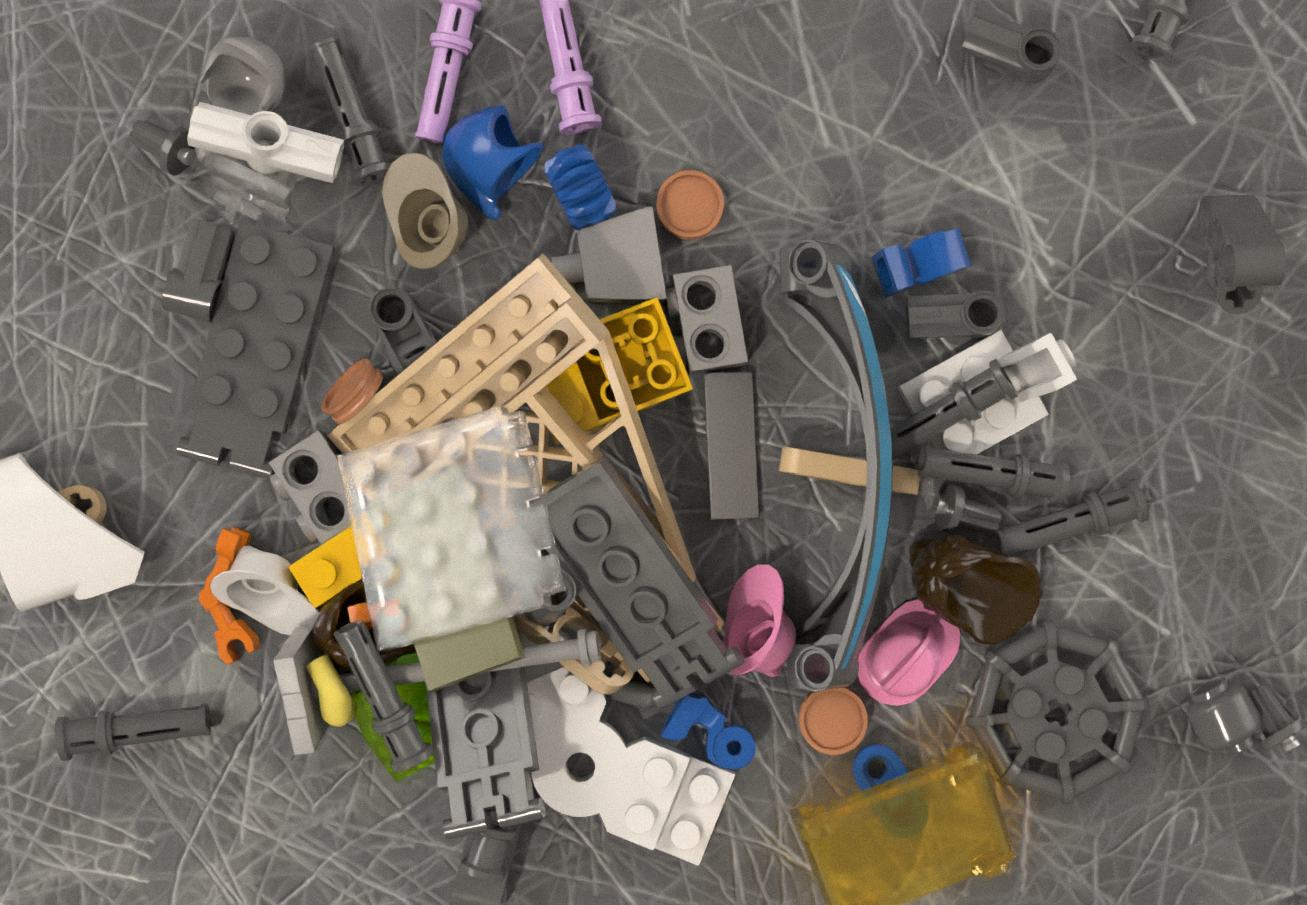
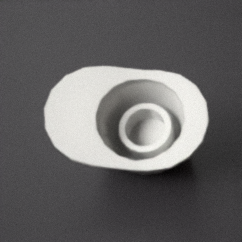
M243 546L238 551L230 571H224L214 576L210 584L212 594L220 602L244 612L266 627L281 634L291 635L296 627L314 625L319 614V610L313 607L309 599L298 592V582L288 568L291 564L279 555L263 552L251 546Z

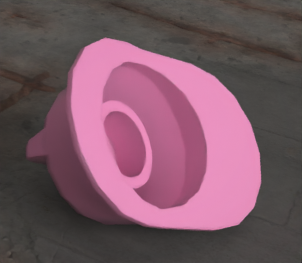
M758 564L748 569L738 579L730 594L723 643L727 649L736 646L743 654L745 660L743 665L729 672L732 675H743L754 671L770 677L779 676L784 662L790 656L795 646L797 632L793 621L783 610L784 583L779 571L770 565Z
M918 599L905 602L892 612L867 640L858 657L860 684L869 696L882 704L899 706L912 703L925 694L951 665L959 651L961 638L959 628L943 620L934 611L924 609L923 603Z

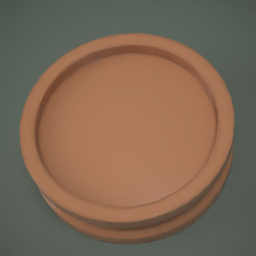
M684 170L670 176L660 187L656 200L657 216L663 228L674 237L683 240H696L710 234L718 226L724 209V198L719 185L709 175L696 170Z
M368 359L357 361L329 389L322 402V411L327 415H332V419L337 424L349 421L373 398L382 383L383 372L378 368H374L372 362Z
M845 687L818 692L812 691L806 696L800 706L798 724L803 737L811 747L824 754L839 755L851 751L862 741L868 726V715L861 699Z

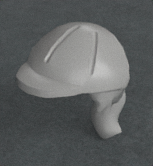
M236 36L221 40L210 50L207 63L199 81L200 83L207 81V96L214 106L253 115L261 111L272 112L280 104L286 79L280 57L269 45L250 37ZM194 147L200 161L220 160L219 153Z

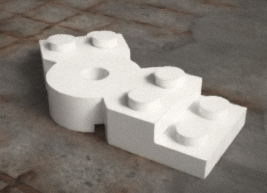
M554 623L545 625L543 628L548 631ZM568 627L560 628L559 639L560 641L578 639V633ZM520 633L522 647L536 645ZM559 662L526 666L525 672L540 769L531 772L534 786L544 802L554 810L573 817H587L600 813L607 832L651 850L656 848L699 866L735 777V772L646 736L625 744L618 731L609 723L600 719L607 702L605 694L593 690ZM580 752L588 754L595 763L594 771L587 777L574 776L567 766V760L571 755Z

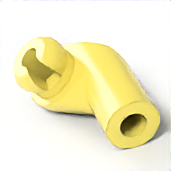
M328 654L323 655L306 665V669L318 689L321 717L331 726L342 727L354 718L356 705Z

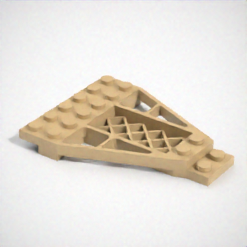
M543 253L377 392L356 416L343 424H339L327 435L359 473L353 480L371 501L431 478L446 466L450 470L459 466L467 468L476 499L490 515L484 521L486 532L496 524L505 532L519 523L526 522L519 512L521 509L511 500L512 487L536 490V497L561 482L547 480L548 459L572 462L573 475L603 457L604 455L599 450L598 444L618 428L624 426L630 438L656 514L649 509L611 463L610 465L693 583L695 581V572L610 332ZM594 348L600 354L621 414L597 433L590 435L586 434L549 392L547 385ZM526 402L533 411L518 408ZM505 419L504 440L482 438ZM515 420L539 424L538 445L514 442ZM549 430L565 449L548 447ZM480 450L503 452L502 473L488 472L480 465ZM513 455L538 457L537 478L513 475ZM495 557L499 573L503 574L504 576H507L504 569ZM576 592V597L570 607L604 632ZM707 602L709 607L712 609V611L718 618L717 623L713 628L717 633L721 630L724 621ZM642 668L637 670L646 682L650 681Z

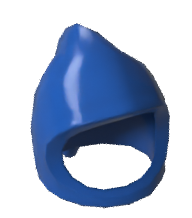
M499 105L471 113L452 126L445 136L442 158L448 175L459 190L486 216L492 220H497L502 216L497 200L533 166L542 155L544 146L539 142L522 146L515 137L508 111L505 106Z

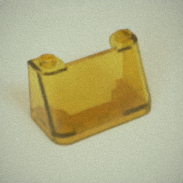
M969 741L947 750L949 756L945 758L946 764L935 758L927 761L928 766L839 800L836 797L827 800L830 807L829 810H826L824 805L813 808L810 802L789 811L824 905H901L978 874H981L983 878H991L1010 869L1008 862L1016 857V853L987 763L979 747Z

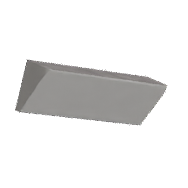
M704 373L710 520L759 518L752 373Z

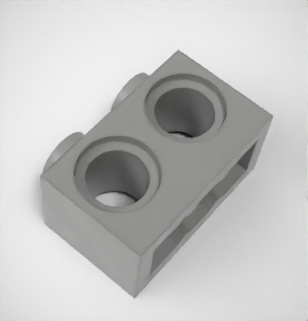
M731 265L673 275L674 288L665 289L669 317L679 316L682 335L673 338L683 364H687L689 375L746 366L748 358ZM699 285L708 287L714 294V304L706 310L693 308L687 300V293L691 288ZM704 333L716 334L723 343V351L715 358L702 357L696 350V339Z
M316 431L268 462L275 474L270 476L274 488L284 501L292 498L301 512V515L296 517V521L311 542L318 539L322 545L370 513H375L371 501L353 480V473L326 432ZM310 456L318 465V474L314 481L309 484H303L298 480L295 470L301 459ZM333 497L339 499L345 509L343 519L334 526L326 523L322 517L323 504Z

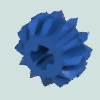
M581 144L570 149L567 147L555 153L556 156L545 161V174L574 229L580 230L591 225L593 226L615 214L616 202L598 164L587 147Z

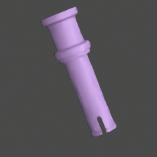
M438 0L442 7L437 30L430 34L429 39L431 48L435 50L425 88L418 128L414 136L419 140L444 145L463 56H468L469 52H472L473 43L469 41L475 13L480 12L482 3L478 0ZM457 13L459 17L457 21L456 30L454 32L453 25ZM450 54L449 62L446 64V55ZM442 75H444L445 80L438 112L435 114L434 109Z
M539 0L555 77L551 80L550 89L553 95H557L562 122L558 125L559 132L571 135L594 130L602 125V119L600 115L595 114L590 88L594 85L593 77L589 75L588 71L583 70L569 0Z

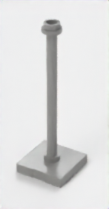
M314 625L296 627L273 660L294 755L314 753L329 727V724L324 721L320 714L318 689L306 669V665L320 657V652L316 649L314 642ZM586 628L578 629V639L523 646L525 658L488 672L581 659L583 667L592 666V662L601 661V646L598 632H588ZM420 662L386 667L394 686L425 681ZM353 672L339 674L348 692L362 691Z

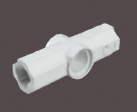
M199 102L198 106L194 108L187 137L188 146L245 160L253 170L259 173L271 174L284 170L333 183L337 177L344 149L343 139L287 125L286 121L274 112L261 111L248 115ZM264 139L273 140L276 142L275 144L270 146H261L257 144V142Z

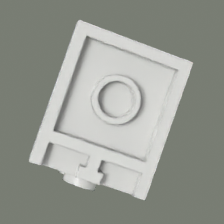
M1002 330L897 388L913 415L950 394L949 388L953 386L952 383L958 380L966 382L988 369L989 362L996 358L1010 378L1018 393V397L1013 400L1005 398L982 411V418L970 422L965 418L927 441L931 448L977 455L1049 415L1039 396L1059 390L1077 380L1072 371L1077 366L1076 361L1067 344L1062 339L1055 341L1052 333H1049L1013 351Z

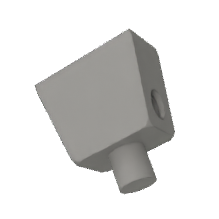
M652 206L578 230L577 237L580 253L551 257L552 264L569 284L585 282L588 303L641 304L657 297L660 305L666 304L667 297Z

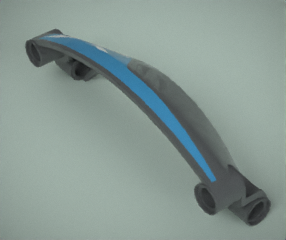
M806 239L798 242L794 247L780 249L781 294H784V302L815 327L829 344L842 365L860 411L867 456L866 496L855 545L846 567L833 590L818 610L796 629V643L792 653L787 658L788 688L818 692L848 687L858 676V654L862 647L877 597L887 547L892 500L893 459L884 381L870 325L856 285L850 274L852 266L850 256L839 245Z

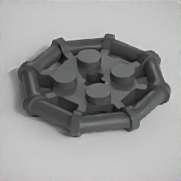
M1050 620L1042 621L1041 627L995 652H987L983 657L986 661L971 714L966 716L967 727H972L998 775L996 781L1003 787L1012 785L1056 798L1065 805L1073 804L1074 798L1122 772L1127 774L1133 766L1129 763L1146 709H1150L1149 698H1144L1118 651L1119 644L1112 638L1103 640L1055 625L1054 621ZM1057 646L1092 656V658L1083 669L1058 662ZM1043 648L1044 662L1020 675L1010 667V665ZM1102 666H1105L1122 699L1107 701L1094 677ZM1003 675L1012 682L1010 700L1008 704L1006 703L1004 711L992 712ZM1053 699L1059 704L1067 703L1069 711L1065 714L1066 721L1060 725L1055 720L1047 722L1044 716L1050 711L1048 702ZM1124 711L1112 750L1102 742V737L1108 728V716L1110 712ZM1007 723L1019 746L1011 758L993 725ZM1096 750L1105 758L1103 761L1073 777L1070 776L1069 763L1088 752ZM1030 756L1056 763L1057 778L1024 769L1022 765Z

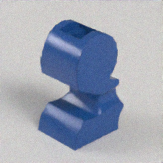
M960 229L946 232L939 231L910 243L905 249H902L901 244L886 247L871 257L885 298L904 292L914 284L922 286L972 266Z
M690 693L678 700L659 731L662 738L674 741L686 738L692 725L701 724L705 726V754L710 761L725 769H741L747 766L753 759L756 751L755 741L750 732L742 724L736 722L724 723L725 715L711 703L704 693Z

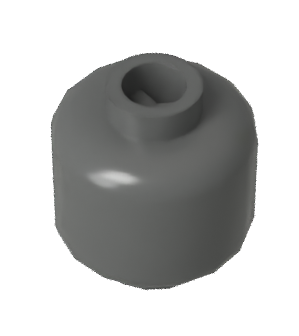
M1223 677L1205 683L1190 694L1192 702L1188 705L1186 714L1205 748L1212 751L1225 749L1229 755H1232L1254 744L1255 740L1252 735L1260 728L1262 718L1242 684L1237 682L1228 683L1226 678Z

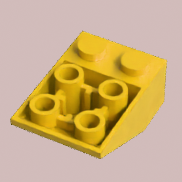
M657 297L600 319L610 332L638 413L693 390ZM594 348L547 385L549 392L586 434L603 428L621 414L600 354ZM551 432L555 444L557 446L560 445L561 443L559 442V440Z

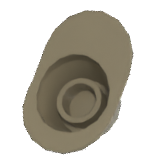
M416 152L401 155L391 163L384 176L382 188L384 206L401 257L410 266L419 269L435 268L446 261L449 256L460 253V246L466 239L469 228L468 215L463 204L452 195L447 178L439 164L429 156Z

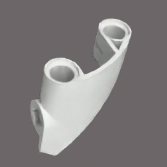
M18 453L0 459V572L9 594L19 611L25 612L72 595L78 600L88 599L135 583L145 553L144 551L121 539L77 509L44 481L29 466L21 454Z

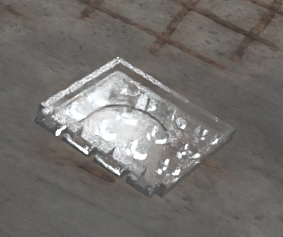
M497 406L337 456L377 651H389L551 606L550 595L566 590L558 554L543 557L540 554V550L555 546V540L547 505L541 504L532 507L529 505L530 500L544 496L535 455L518 457L519 451L533 447L525 411L509 413L508 408Z

